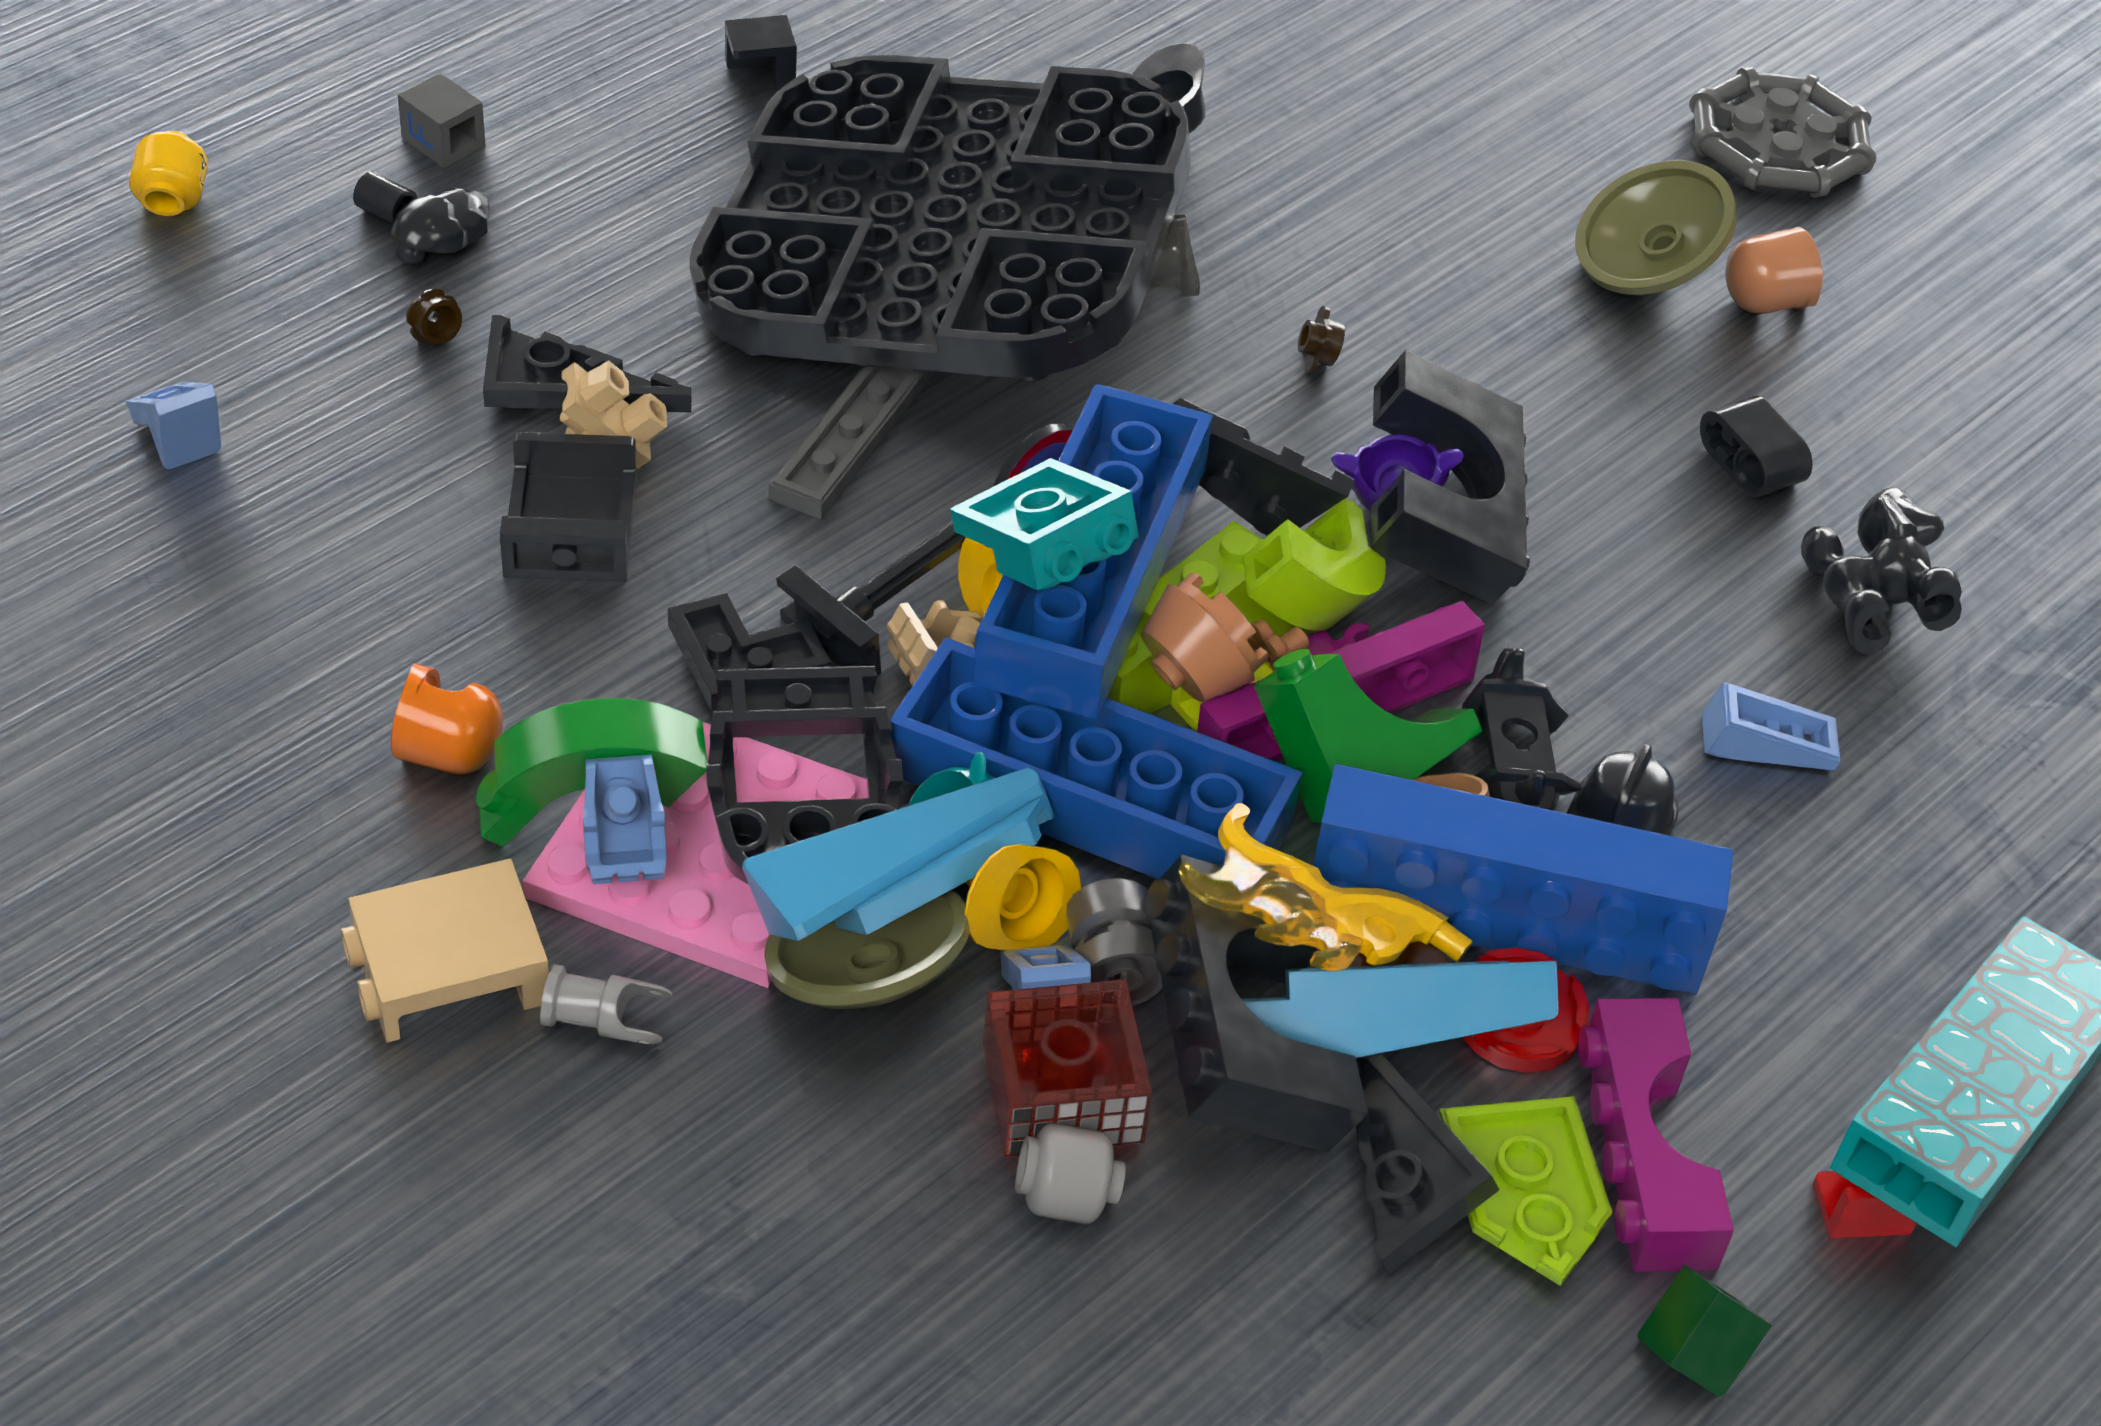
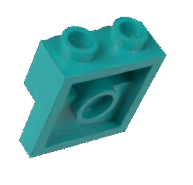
M1052 458L950 508L954 532L992 548L998 573L1035 590L1051 588L1061 582L1072 581L1078 576L1083 566L1091 562L1105 560L1112 555L1123 554L1129 549L1133 540L1139 537L1130 490Z

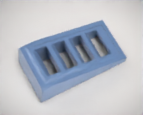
M1725 682L1721 684L1702 713L1704 753L1733 760L1835 770L1841 763L1836 718ZM1803 734L1811 735V742L1804 740Z

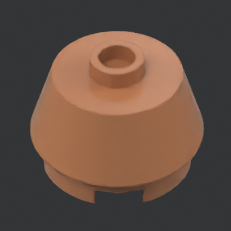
M1192 572L1177 586L1167 585L1143 628L1141 637L1154 656L1150 664L1159 677L1173 690L1181 687L1199 702H1206L1255 680L1254 672L1269 659V654L1261 647L1253 651L1247 642L1256 633L1250 622L1221 591L1215 597L1208 598L1198 589L1204 583L1201 576Z

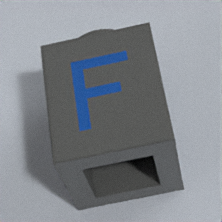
M438 73L397 94L402 139L442 168L486 146L483 103L443 74Z

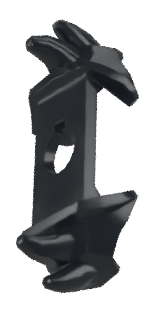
M1507 647L1499 655L1493 672L1485 675L1478 682L1462 704V709H1474L1476 715L1480 706L1483 710L1491 769L1475 775V777L1481 778L1488 785L1490 797L1554 811L1560 795H1568L1582 790L1580 782L1563 773L1556 772L1550 735L1557 731L1569 714L1552 696L1546 684L1533 682L1529 677L1524 676L1525 652L1521 648L1513 650V648ZM1508 724L1522 725L1534 734L1536 741L1529 745L1527 750L1516 749L1515 744L1505 738L1501 728Z

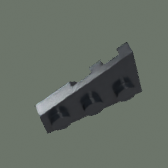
M1179 398L1172 403L1213 415L1206 469L1199 486L1245 519L1260 533L1268 536L1287 519L1301 528L1349 496L1355 479L1336 470L1331 478L1303 466L1302 462L1305 456L1284 446L1278 454L1250 441L1247 428L1185 399Z

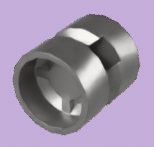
M1115 878L1088 884L1074 893L1067 903L1066 917L1071 945L1077 953L1090 962V985L1100 984L1098 998L1088 999V1001L1098 1000L1097 1006L1101 1005V1000L1120 998L1119 1008L1130 1007L1147 1001L1159 993L1163 987L1160 971L1156 965V950L1150 919L1145 909V894L1148 890L1143 885L1132 880ZM1122 982L1120 996L1101 998L1104 983Z

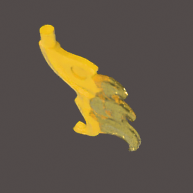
M1237 803L1226 814L1218 829V839L1226 851L1223 868L1213 874H1201L1185 861L1181 863L1178 869L1182 883L1198 900L1223 911L1244 912L1265 921L1267 924L1259 925L1255 932L1256 938L1276 945L1297 946L1304 944L1320 949L1321 951L1314 952L1310 959V965L1326 971H1340L1348 968L1359 952L1366 956L1367 963L1373 966L1383 965L1395 961L1410 943L1421 941L1426 945L1431 943L1452 960L1458 962L1473 942L1447 922L1449 917L1418 900L1398 892L1380 888H1340L1331 885L1323 878L1319 868L1261 844L1250 837L1244 829L1243 824L1250 810L1242 803Z

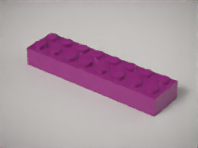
M1462 600L1450 606L1441 607L1417 619L1408 620L1404 624L1384 632L1375 633L1371 637L1351 645H1345L1328 654H1340L1346 669L1364 694L1376 705L1391 714L1474 680L1485 624ZM1257 682L1246 684L1239 689L1200 704L1198 733L1272 761L1283 758L1281 749L1253 686Z

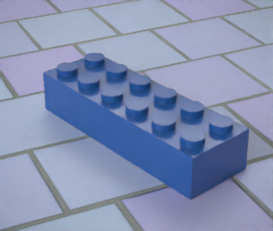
M1095 383L1058 461L1130 490L1139 537L1133 540L1129 549L1123 554L1112 555L1099 562H1091L1083 566L1078 576L1072 581L1061 582L1051 588L1035 590L1003 575L977 629L973 685L1094 720L1098 719L1206 469L1213 420L1212 414Z
M947 637L943 640L890 719L893 728L891 739L896 758L902 760L903 778L905 781L920 786L935 772L951 767H966L970 769L971 761L976 752H983L985 754L987 762L986 772L994 778L1025 768L1033 769L1040 776L1054 813L1053 819L1039 825L1041 834L1156 879L1161 878L1180 855L1264 878L1265 874L1242 865L1224 850L1218 839V829L1226 814L1237 803H1242L1250 810L1243 824L1245 831L1250 837L1261 844L1279 850L1293 824L1303 773L1106 698L1098 719L1094 720L973 685L975 648Z
M1335 764L1313 866L1319 868L1323 878L1331 885L1340 888L1385 889L1401 893L1428 905L1449 917L1447 922L1473 941L1471 946L1493 950L1514 947L1544 953L1558 961L1557 964L1588 970L1598 975H1611L1656 985L1667 990H1679L1697 994L1727 912L1734 850Z

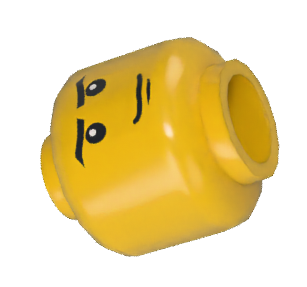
M155 132L143 137L136 146L129 175V188L134 197L148 211L162 216L178 215L182 211L193 209L200 202L208 169V158L201 146L181 132Z

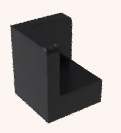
M787 15L725 20V62L727 68L740 69L768 66L775 91H779L795 79L797 45Z

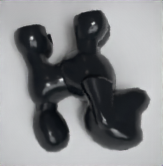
M1893 487L1883 489L1875 494L1859 514L1857 534L1861 545L1869 556H1844V548L1838 534L1832 528L1818 525L1812 527L1805 533L1801 543V555L1807 567L1812 573L1823 577L1826 594L1843 612L1846 634L1851 646L1862 654H1874L1888 645L1891 636L1885 617V612H1891L1888 603H1910L1916 610L1921 623L1927 629L1933 631H1942L1953 626L1960 619L1962 611L1960 602L1962 590L1957 573L1945 566L1931 568L1929 553L1925 548L1941 537L1945 528L1943 520L1939 515L1931 511L1920 509L1912 502L1910 496L1905 491Z

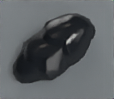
M451 188L433 192L427 197L411 200L398 212L391 230L393 239L398 241L395 246V255L403 262L418 264L422 262L426 251L454 253L480 239L488 233V198L483 192Z

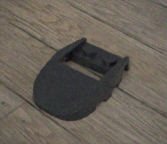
M874 666L717 670L718 703L717 710L712 712L709 760L706 765L707 787L725 864L729 871L739 880L748 884L742 866L744 860L749 857L899 809L900 789L904 781L902 760L896 758L891 739L893 728L887 708L876 707L873 692L877 674ZM863 734L868 798L737 803L733 738Z

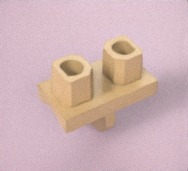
M609 360L589 372L585 371L575 362L563 370L562 379L567 382L568 391L562 404L560 421L568 426L565 434L631 436L636 440L637 469L651 460L650 441L667 427V411L664 403L651 393L644 394L630 405L623 399L629 395V381L623 371Z

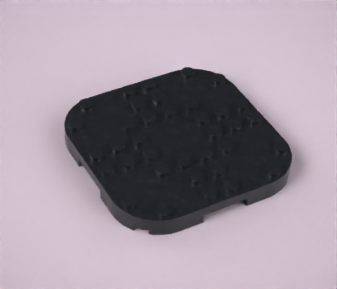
M869 55L839 60L830 63L831 70L818 73L810 80V83L804 74L800 75L782 87L770 99L747 140L751 159L726 207H712L691 249L690 272L702 320L716 336L742 349L748 355H768L852 363L861 366L873 365L906 368L915 371L928 370L993 377H1020L1026 381H1039L1046 378L1049 374L1084 364L1100 356L1110 348L1117 346L1134 324L1188 179L1191 159L1187 115L1179 101L1169 103L1162 97V86L1141 76L1114 70L1051 66L1044 83L950 77L948 59Z

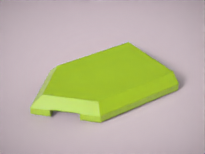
M1575 1097L1441 1108L1439 1118L1488 1170L1499 1188L1497 1193L1468 1214L1473 1233L1561 1286L1612 1215L1610 1203Z

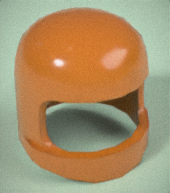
M414 663L395 712L391 734L392 755L402 761L456 775L471 774L483 768L495 753L494 740L502 733L503 712L499 700L491 690L476 682L470 683L465 689L460 691L440 689L441 684L438 671L435 668Z

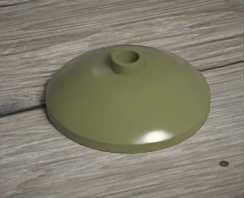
M1670 160L1636 168L1608 184L1593 198L1583 212L1575 236V248L1578 259L1591 280L1599 286L1616 293L1645 295L1676 288L1705 271L1720 257L1728 246L1737 224L1738 213L1735 197L1727 181L1718 172L1697 162Z
M950 890L868 935L838 929L834 920L799 941L770 935L764 952L769 977L773 984L784 994L806 1004L821 1008L855 1009L893 1002L934 981L949 968L962 951L970 930L967 916L964 914L965 904L955 891Z

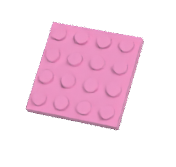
M703 722L708 762L711 724ZM748 737L733 738L737 803L868 798L867 780ZM707 772L669 808L663 806L667 853L663 879L644 880L643 874H639L638 881L618 882L617 876H613L612 883L593 884L585 862L583 835L584 789L523 879L522 884L525 898L768 988L772 981L766 967L764 952L771 934L768 933L749 884L736 878L725 864L707 787Z

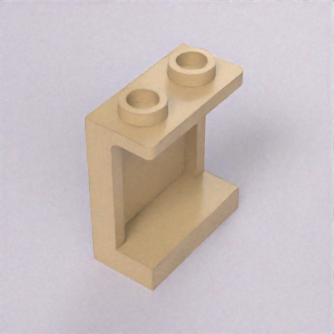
M511 858L348 898L352 926L340 929L345 955L350 969L363 967L366 979L357 981L362 1010L367 1022L379 1019L386 1043L400 1040L398 1019L403 1015L515 986L524 1010L541 1006L543 991L549 973L548 959Z

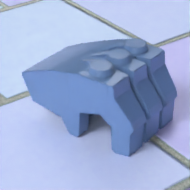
M652 755L585 759L583 835L586 867L593 884L612 883L613 876H617L618 882L638 881L639 874H643L644 880L663 879L667 860L665 812L659 795Z

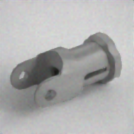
M553 964L548 973L543 991L540 1023L544 1026L553 1027L557 1021L597 1028L599 1036L636 1043L658 1044L662 1042L663 1038L652 1032L625 1027L622 1025V1017L628 1002L636 995L672 998L673 992L658 984L611 975L605 981L568 974L565 966Z

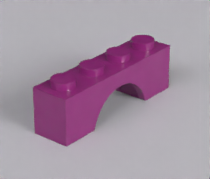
M1678 998L1597 999L1589 1026L1581 1027L1579 1031L1578 1055L1581 1066L1583 1068H1590L1593 1085L1590 1092V1112L1593 1123L1595 1125H1602L1606 1141L1602 1151V1167L1606 1182L1615 1183L1618 1202L1615 1208V1230L1618 1241L1620 1243H1628L1634 1272L1680 1271L1684 1264L1695 1271H1718L1734 1233L1720 1170L1697 1163L1674 1149L1659 1133L1650 1113L1652 1106L1677 1095L1691 1057V1049Z

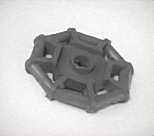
M1744 67L1737 71L1736 76L1712 88L1698 89L1690 99L1689 107L1695 119V135L1692 139L1694 150L1699 156L1712 158L1745 181V188L1755 191L1757 186L1804 191L1814 198L1824 197L1828 195L1830 188L1850 177L1869 173L1876 163L1877 156L1871 148L1868 128L1872 119L1870 113L1865 107L1853 106L1820 84L1818 76L1808 74L1806 78L1759 73L1753 67ZM1739 96L1743 100L1742 103L1736 106L1727 104V102ZM1810 102L1829 115L1822 113L1821 111L1810 105ZM1716 124L1727 128V131L1721 132L1720 129L1716 127ZM1848 137L1849 147L1836 143V139Z

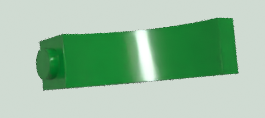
M1309 649L1293 651L1276 660L1273 664L1275 671L1253 685L1287 766L1303 772L1299 794L1311 822H1322L1335 764L1414 780L1482 732L1474 709H1431L1411 720L1401 719L1386 712L1364 694L1346 669L1340 654L1311 655Z

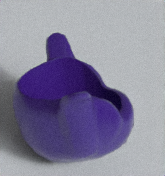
M1392 434L1377 438L1367 445L1359 446L1354 455L1336 452L1332 456L1331 461L1336 468L1345 472V475L1355 479L1351 489L1354 491L1359 502L1371 512V506L1404 469L1443 487L1448 480L1450 469L1458 465L1464 456L1459 449L1439 452L1432 443L1426 444L1424 441L1408 435Z

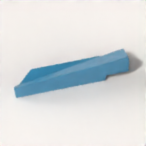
M1025 768L749 857L744 860L742 868L769 934L799 941L834 920L838 929L868 935L974 878L989 856L1002 847L1015 844L1036 845L1042 836L1039 825L1053 819L1054 813L1039 774L1033 769Z
M1508 961L1285 969L1286 997L1240 998L1261 1022L1275 1032L1299 1042L1355 1056V1058L1550 1020L1558 1015L1559 1010L1556 961L1513 963Z

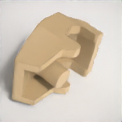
M937 600L932 605L926 618L919 620L909 603L899 604L892 619L887 623V630L890 636L887 647L895 660H900L899 666L906 676H910L909 682L913 686L946 637L975 648L977 629L982 618L978 612L949 610L944 600Z

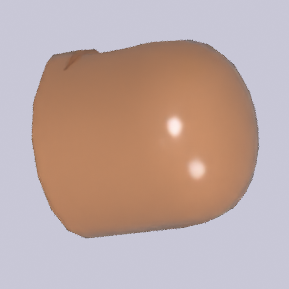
M1801 227L1741 240L1728 255L1725 279L1728 291L1737 306L1751 314H1767L1793 307L1802 309L1816 306L1823 285V269L1815 241L1808 231Z

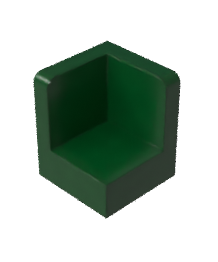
M1684 1264L1639 1330L1637 1337L1669 1366L1715 1395L1723 1396L1772 1325L1735 1296Z

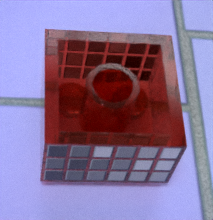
M1126 979L987 992L983 1046L1005 1157L1019 1156L1026 1136L1036 1137L1043 1126L1048 1123H1060L1101 1131L1110 1138L1113 1146L1145 1143L1152 1090Z

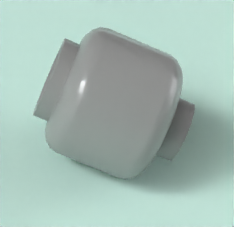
M1048 1123L1043 1126L1036 1137L1026 1136L1017 1164L1015 1191L1018 1194L1025 1195L1028 1208L1037 1216L1079 1224H1090L1101 1215L1106 1203L1118 1204L1124 1186L1125 1162L1114 1160L1113 1144L1105 1133L1060 1123Z

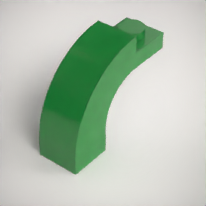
M629 698L580 700L551 707L523 719L494 740L496 771L489 772L483 778L476 795V804L480 811L481 838L504 847L546 805L566 794L584 790L586 778L585 759L651 754L661 803L669 808L706 773L708 762L703 721L666 705Z

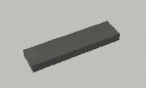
M873 365L863 366L769 483L768 500L822 520L929 382L930 371H915L906 368Z

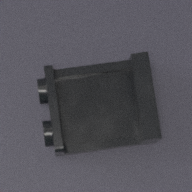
M515 433L513 440L514 474L508 516H502L500 527L503 577L627 582L637 485L635 438L631 436Z

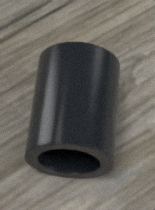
M373 171L365 173L358 180L353 193V201L357 207L391 224H394L396 215L402 207L411 200L418 199L417 194L413 190Z

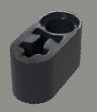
M1752 396L1703 414L1700 421V435L1705 449L1748 496L1758 498L1804 482L1810 477L1813 461L1807 443L1765 398Z

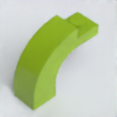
M1348 498L1333 506L1304 531L1287 519L1243 556L1248 596L1284 621L1311 631H1325L1332 628L1377 592L1383 585L1386 575L1385 559L1368 546L1362 508Z

